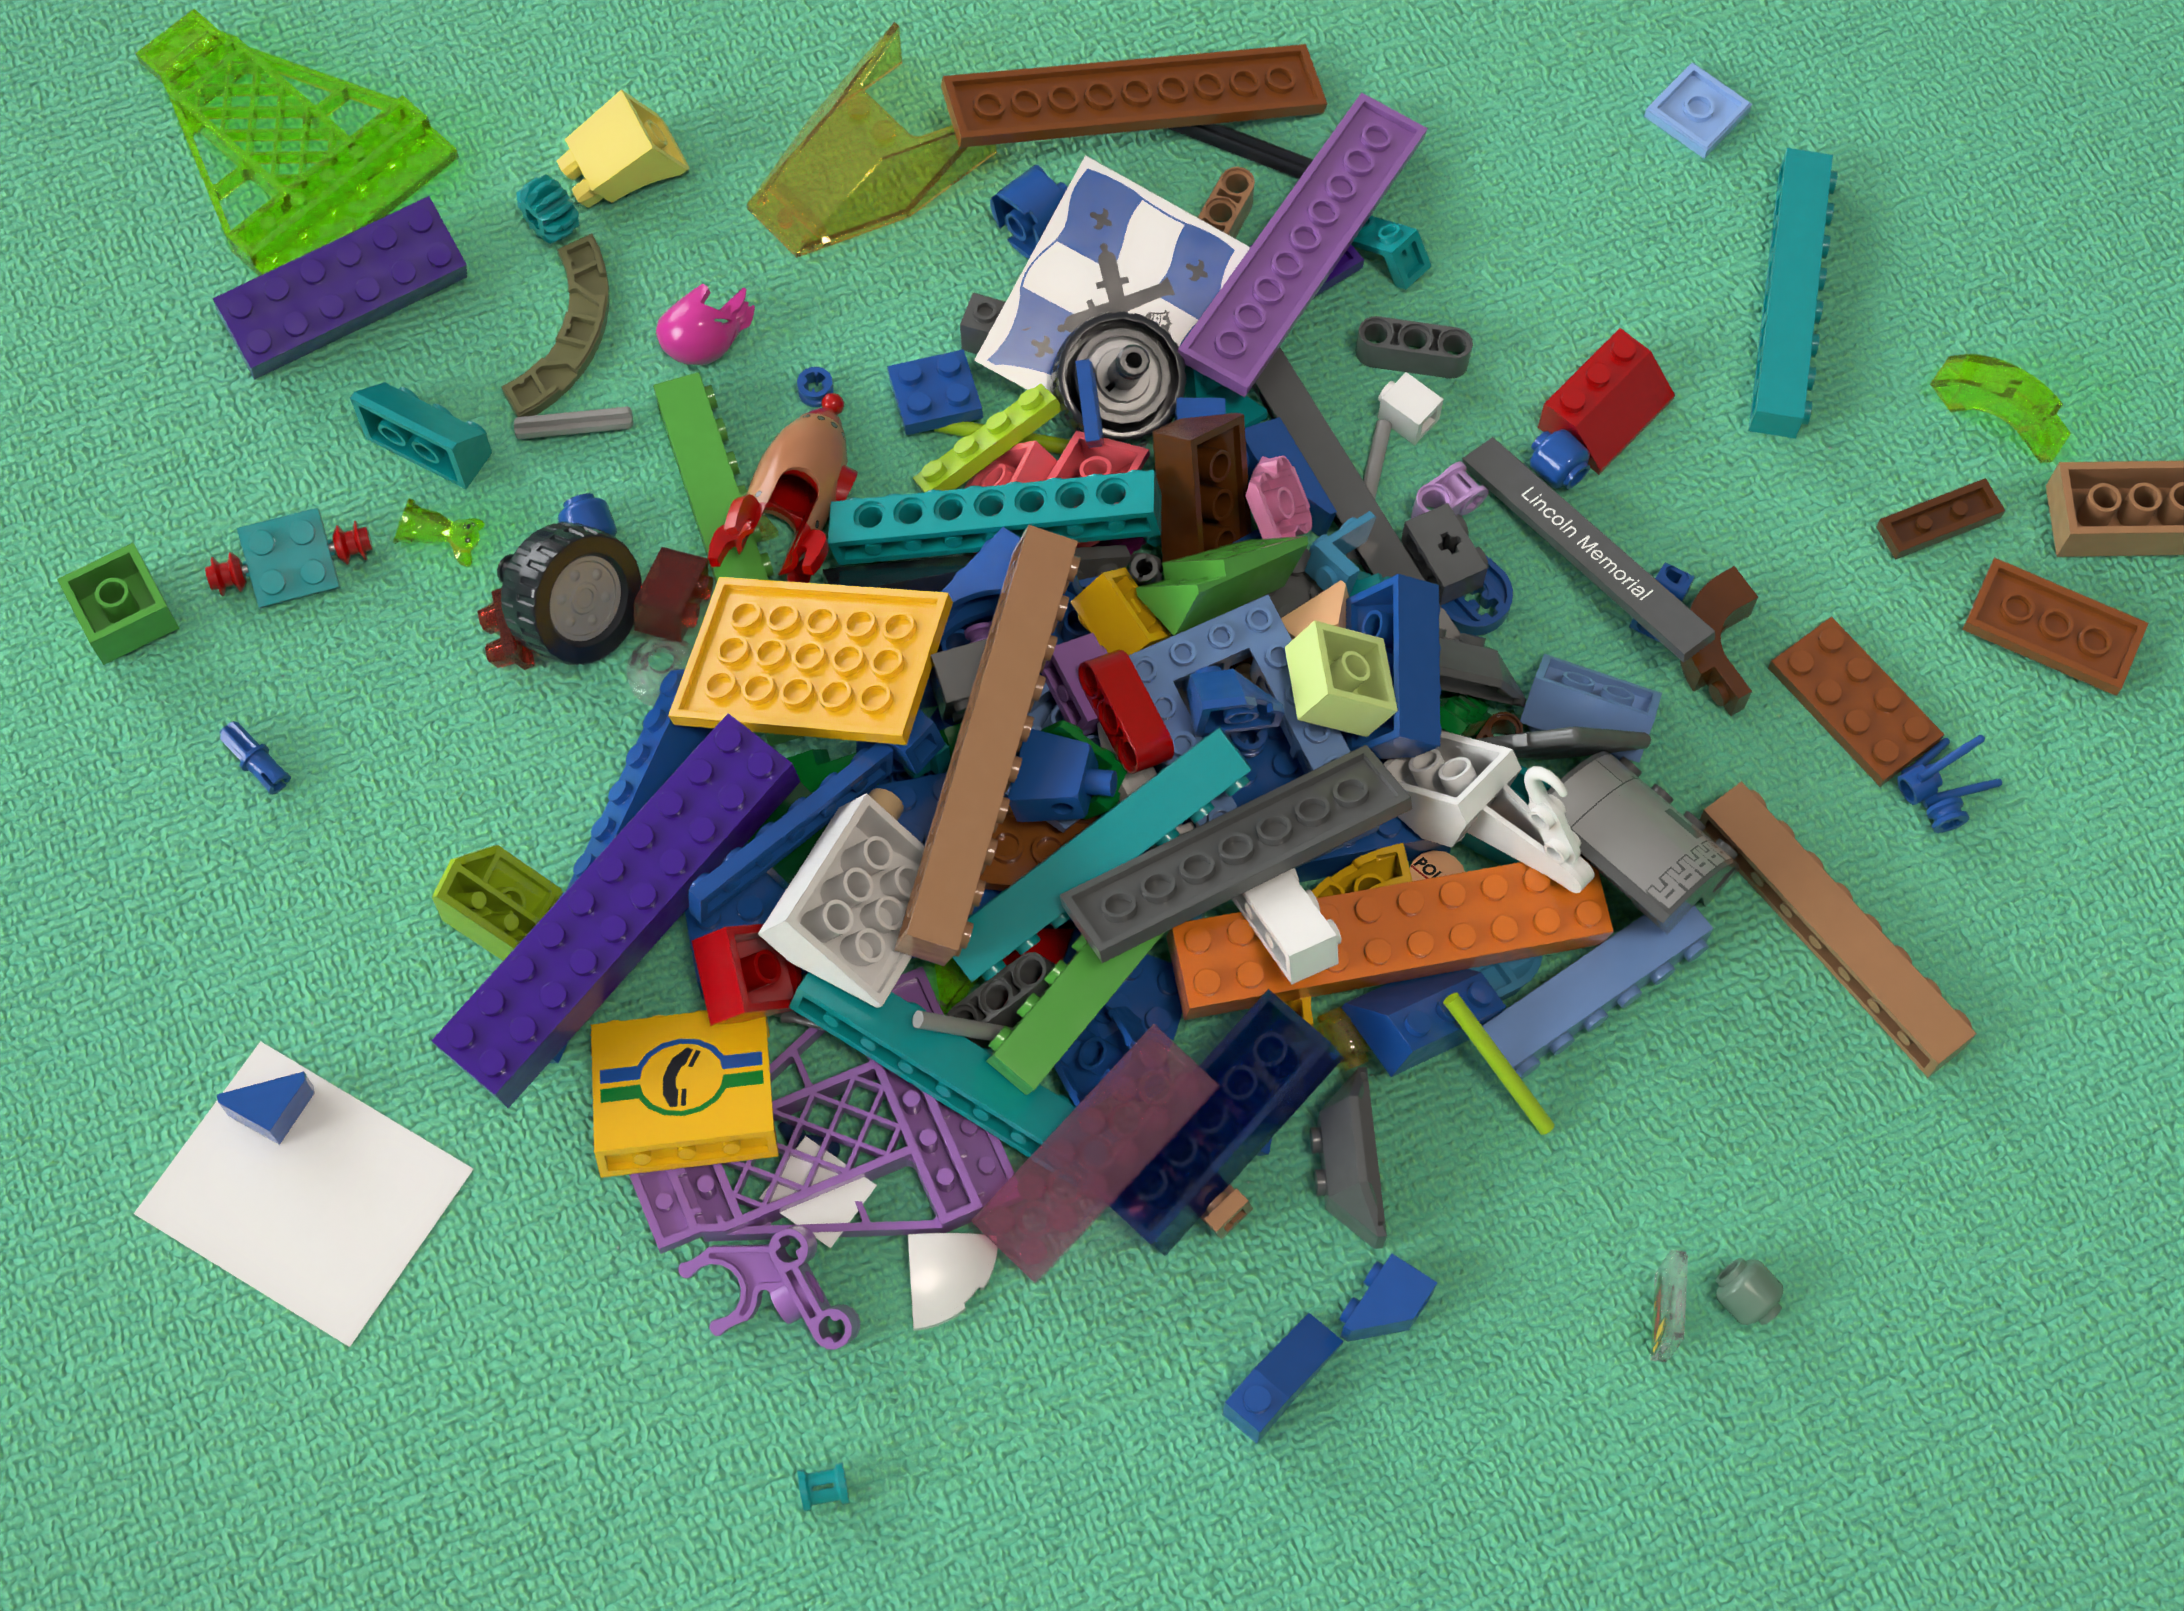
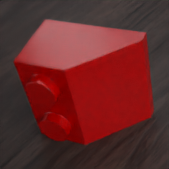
M764 924L727 926L692 940L710 1026L746 1022L792 1011L789 1008L797 988L803 981L801 969L790 963L758 935Z

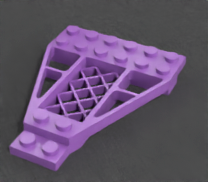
M923 967L900 976L891 992L907 1002L917 1003L926 1012L944 1015ZM812 1027L807 1029L770 1064L771 1082L793 1063L805 1087L772 1101L774 1121L779 1120L796 1127L788 1146L778 1143V1153L783 1154V1157L775 1174L754 1167L757 1159L747 1160L746 1163L737 1161L629 1174L660 1254L703 1237L704 1242L771 1240L778 1231L795 1226L771 1225L773 1222L785 1217L780 1212L860 1178L866 1177L873 1181L904 1167H912L916 1170L936 1216L935 1219L927 1221L870 1222L862 1201H855L861 1219L860 1223L798 1224V1226H804L812 1232H842L839 1237L947 1233L1025 1200V1196L999 1138L871 1058L867 1057V1063L812 1084L800 1055L826 1032ZM862 1087L878 1093L870 1112L848 1105L855 1088ZM844 1093L841 1101L833 1099V1097ZM883 1099L887 1103L894 1122L877 1115ZM820 1103L837 1110L829 1129L807 1121L814 1105ZM803 1110L800 1118L791 1115ZM844 1113L865 1120L857 1140L836 1132ZM872 1124L894 1131L886 1151L865 1143ZM803 1130L824 1137L816 1157L795 1149ZM901 1137L905 1147L895 1151ZM832 1141L853 1148L845 1168L822 1160ZM860 1152L877 1157V1159L854 1168ZM790 1156L813 1164L804 1185L781 1177ZM722 1164L742 1171L734 1191L731 1188ZM819 1167L838 1174L812 1185ZM749 1175L771 1182L762 1203L741 1195ZM778 1184L798 1191L771 1202ZM738 1203L754 1210L742 1214ZM788 1236L789 1239H797L793 1236Z

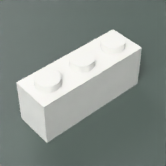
M1295 868L1232 898L1291 985L1339 964L1338 944L1341 943V935L1338 927L1332 919L1326 920L1321 914L1315 895L1309 889L1305 891L1300 885Z

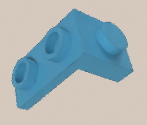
M1371 511L1357 519L1355 517L1348 519L1338 531L1329 536L1327 534L1320 536L1309 549L1311 555L1305 572L1316 581L1322 590L1325 591L1341 580L1346 583L1348 595L1350 596L1360 569L1345 555L1367 541L1376 520V516Z

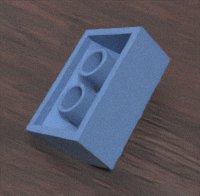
M1544 654L1520 721L1522 724L1528 725L1527 728L1532 732L1577 726L1650 734L1662 693ZM1644 749L1610 754L1617 760L1624 756L1629 761L1632 760L1639 763Z

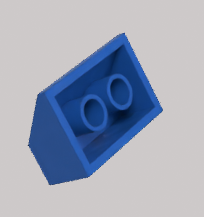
M1465 969L1388 983L1346 1002L1342 1009L1390 1077H1393L1470 1040L1443 1003L1450 994L1457 992L1482 1026L1503 1012L1506 1005L1482 972Z

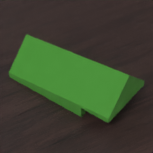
M1308 537L1248 539L1164 562L1162 565L1165 580L1136 587L1137 596L1173 636L1284 587L1309 544Z

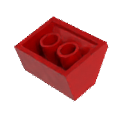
M1619 328L1544 403L1538 428L1543 432L1549 431L1551 434L1561 429L1569 431L1588 449L1590 453L1588 464L1593 471L1600 475L1674 399L1675 394L1652 352Z

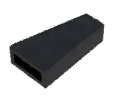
M966 555L822 569L824 584L941 592L953 580L955 574L961 568H964L974 556Z

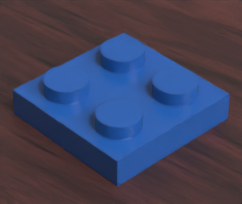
M964 349L887 366L888 377L906 436L946 427L954 423L969 422L983 418L982 405Z

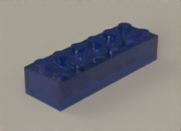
M1268 989L1093 1182L1090 1188L1150 1245L1166 1256L1206 1212L1209 1204L1219 1194L1224 1192L1342 1061V1055L1330 1041Z

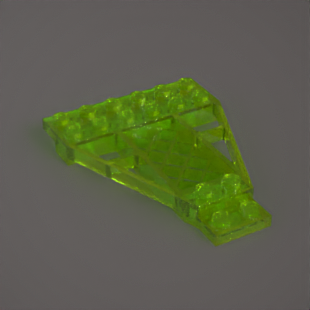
M196 9L191 10L135 53L139 63L164 84L232 252L258 276L387 216L459 158L457 149L431 127L428 116L405 96L401 95L396 99L248 47L237 36L218 30ZM245 74H253L252 84H234ZM281 75L332 93L314 105ZM232 96H251L250 106H231ZM259 96H278L277 106H258ZM223 97V105L221 107H204L214 98ZM350 99L382 110L351 136L328 117ZM276 118L274 129H256L257 119ZM284 118H303L302 128H283ZM209 119H221L220 129ZM230 119H248L247 129H229ZM196 133H201L237 165L234 170L216 184H212L195 143L194 135ZM328 140V151H308L309 141ZM246 141L245 151L235 142ZM255 141H274L273 151L254 152ZM282 141H301L300 151H281ZM299 163L298 174H279L280 164ZM307 163H315L307 170ZM259 164H271V173L269 174ZM252 180L272 198L231 230L220 201L245 181Z

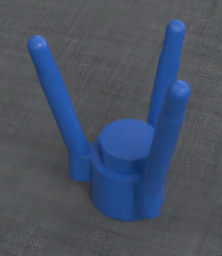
M1978 735L1934 764H1928L1950 744L1948 738H1943L1913 765L1902 770L1901 775L1897 778V783L1905 799L1912 805L1922 802L1923 806L1927 809L1935 803L1948 798L1961 797L2000 787L2002 780L1994 779L1937 793L1938 787L1943 784L1939 771L1983 743L1985 736Z

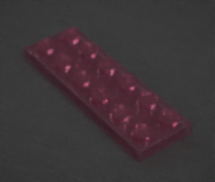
M1153 1024L979 1211L971 1222L1034 1283H1038L1218 1090L1220 1085L1157 1025Z

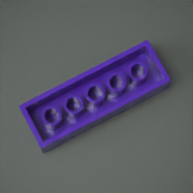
M427 196L213 298L221 320L255 380L467 278V264L430 196Z

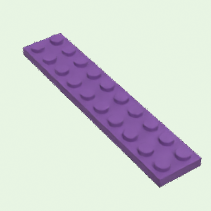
M1361 93L1178 348L1177 352L1181 354L1185 364L1245 397L1425 138L1428 128Z

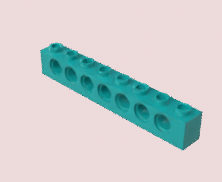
M1131 470L1127 473L1091 474L1087 477L1068 479L1050 478L1046 481L1027 483L1009 482L1006 485L969 486L965 489L929 490L925 493L904 495L893 493L884 497L863 499L852 497L843 501L831 502L828 544L838 565L979 552L984 543L993 538L1002 527L1021 538L1027 526L1032 525L1077 540L1078 543L1161 535V490L1154 470Z

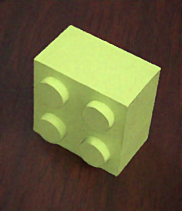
M1314 620L1285 646L1297 720L1368 737L1398 712L1383 638Z

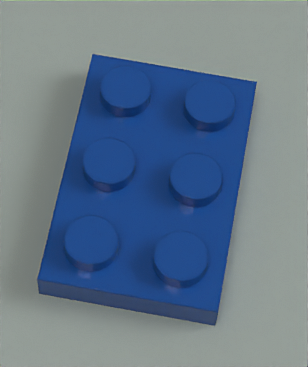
M1076 927L1071 933L1063 957V961L1066 964L1077 953L1071 947L1081 935V932ZM1146 954L1105 1005L1111 1008L1127 1006L1142 1020L1141 1024L1149 1038L1155 1039L1162 1052L1168 1053L1172 1047L1182 1016L1172 963Z

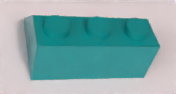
M383 382L355 391L350 397L367 440L464 489L468 488L492 454L487 432L479 424L470 420L465 423L453 417L451 412L439 404L431 406L420 400L414 392L405 387L398 389Z

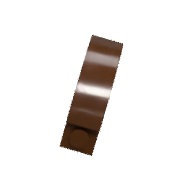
M1735 566L1710 580L1697 594L1690 608L1691 611L1715 631V640L1684 663L1680 660L1684 676L1693 692L1708 685L1713 701L1718 706H1723L1730 716L1745 708L1752 690L1725 655L1721 644V634L1729 627L1749 617L1758 599L1756 593Z

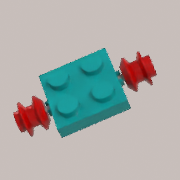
M314 508L237 528L245 561H241L234 553L229 552L227 562L219 563L214 557H211V566L205 567V572L211 590L218 589L222 597L225 596L226 587L233 585L240 592H243L247 582L246 577H250L258 607L264 608L341 588L332 556L337 553L338 558L349 565L351 555L360 554L364 560H367L366 552L373 550V545L367 526L359 528L357 521H354L353 529L346 532L339 525H336L332 534L333 541L332 539L328 540L320 510Z

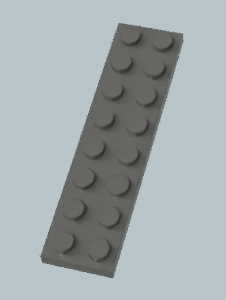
M1366 744L1060 894L1062 907L1097 957L1104 963L1411 810V797Z

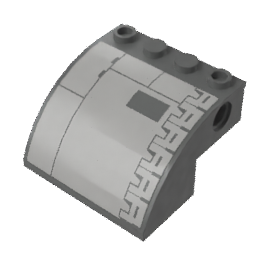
M1601 751L1581 762L1560 779L1568 792L1565 797L1559 796L1553 787L1547 793L1554 795L1564 804L1566 809L1564 815L1569 826L1581 841L1580 856L1630 898L1639 911L1668 935L1697 901L1706 907L1740 870L1739 864L1734 860L1738 854L1722 839L1719 838L1714 842L1702 832L1706 828L1705 825L1689 811L1682 815L1670 804L1674 799L1660 786L1654 784L1650 788L1639 778L1642 772L1624 756L1617 760L1607 751Z

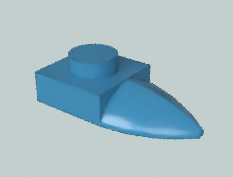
M1543 956L1470 969L1482 972L1503 1001L1516 995L1524 985L1532 980L1539 970Z

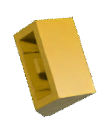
M1126 567L1103 572L1070 603L1078 613L1080 623L1091 633H1094L1098 643L1108 653L1120 649L1129 656L1170 638L1172 635L1137 596L1136 587L1138 585Z

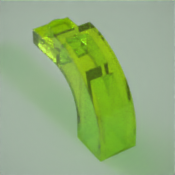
M1978 354L1949 356L1930 383L1950 412L1979 410L1995 415L2007 422L2017 431L2040 463L2053 462L2071 435V432L2057 415V412L2063 405L2060 399L2036 377L2006 361Z

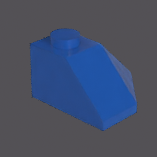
M1207 666L1198 669L1195 674H1190L1186 690L1194 737L1209 735L1219 726H1221L1225 733L1280 726L1284 715L1283 704L1234 669L1221 670L1219 666Z

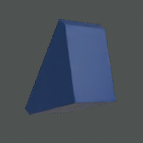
M303 1071L216 1095L219 1105L229 1117L280 1145L315 1092L313 1084Z

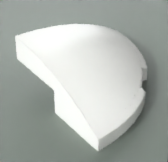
M971 1233L908 1234L914 1331L936 1327L954 1319L966 1310L965 1303L974 1295L979 1287L980 1290L985 1289L996 1263L998 1236Z

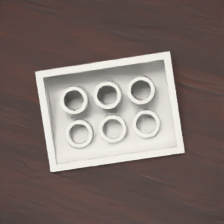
M867 793L839 807L758 935L790 963L876 1008L882 1007L912 958L910 955L894 951L925 846Z

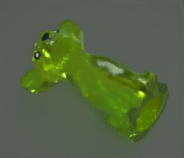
M408 498L398 523L393 543L448 542L453 549L454 558L464 567H470L472 565L471 551L478 545L480 539L479 532L485 524L482 520L476 518L458 519L452 522L441 513L416 505L415 500Z

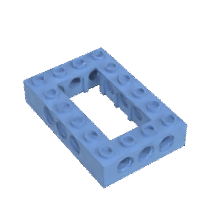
M1269 595L1129 655L1173 740L1174 756L1171 760L1156 765L1159 772L1202 740L1201 736L1194 737L1191 716L1177 689L1182 688L1185 691L1190 674H1195L1200 668L1219 666L1221 670H1228L1230 666L1252 656L1253 661L1250 666L1251 680L1256 686L1259 685L1263 691L1283 704L1284 715L1280 726L1291 746L1289 753L1292 759H1298L1305 774L1351 752L1340 730L1297 720L1285 646L1292 639ZM1224 791L1210 801L1215 808L1195 824L1193 823L1194 827L1197 828L1238 808L1232 796L1229 797ZM1190 818L1185 820V823L1192 822ZM1380 825L1295 868L1377 832Z

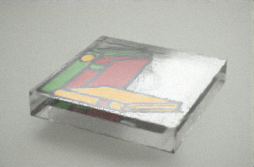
M1670 1250L1655 1273L1651 1361L1667 1362L1684 1340L1688 1255H1686L1685 1251Z

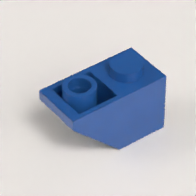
M1391 1253L1384 1265L1377 1261L1371 1268L1363 1282L1369 1288L1362 1299L1359 1301L1353 1297L1339 1318L1340 1321L1345 1323L1340 1337L1350 1342L1410 1330L1433 1295L1437 1282Z

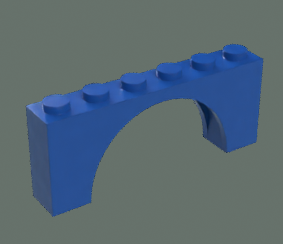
M1002 527L993 538L984 543L976 556L964 568H961L955 574L953 580L941 591L949 593L953 604L940 644L966 624L994 615L1013 550L1020 540L1019 536ZM1077 575L1073 582H1069L1065 594H1063L1069 597L1064 617L1074 608L1070 601L1083 591ZM919 706L907 745H888L894 750L893 758L915 774H918L943 748L945 742L934 721L927 717Z

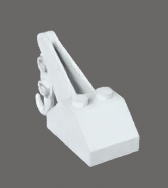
M1442 731L1440 747L1414 758L1388 759L1383 764L1411 797L1412 809L1398 817L1422 839L1452 848L1463 839L1466 833H1469L1550 877L1573 893H1580L1594 878L1595 873L1592 867L1580 856L1581 841L1569 826L1564 815L1566 813L1564 804L1554 795L1547 793L1542 781L1551 785L1561 797H1565L1568 793L1564 784L1558 776L1544 767L1533 766L1529 768L1524 777L1525 788L1529 794L1530 801L1527 805L1510 788L1522 769L1513 749Z

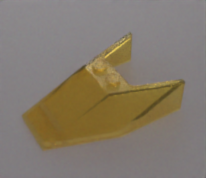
M895 22L811 115L747 203V209L796 258L911 217L997 153L996 144L959 148L953 125L922 136H913L865 92L866 89L902 64L900 27Z

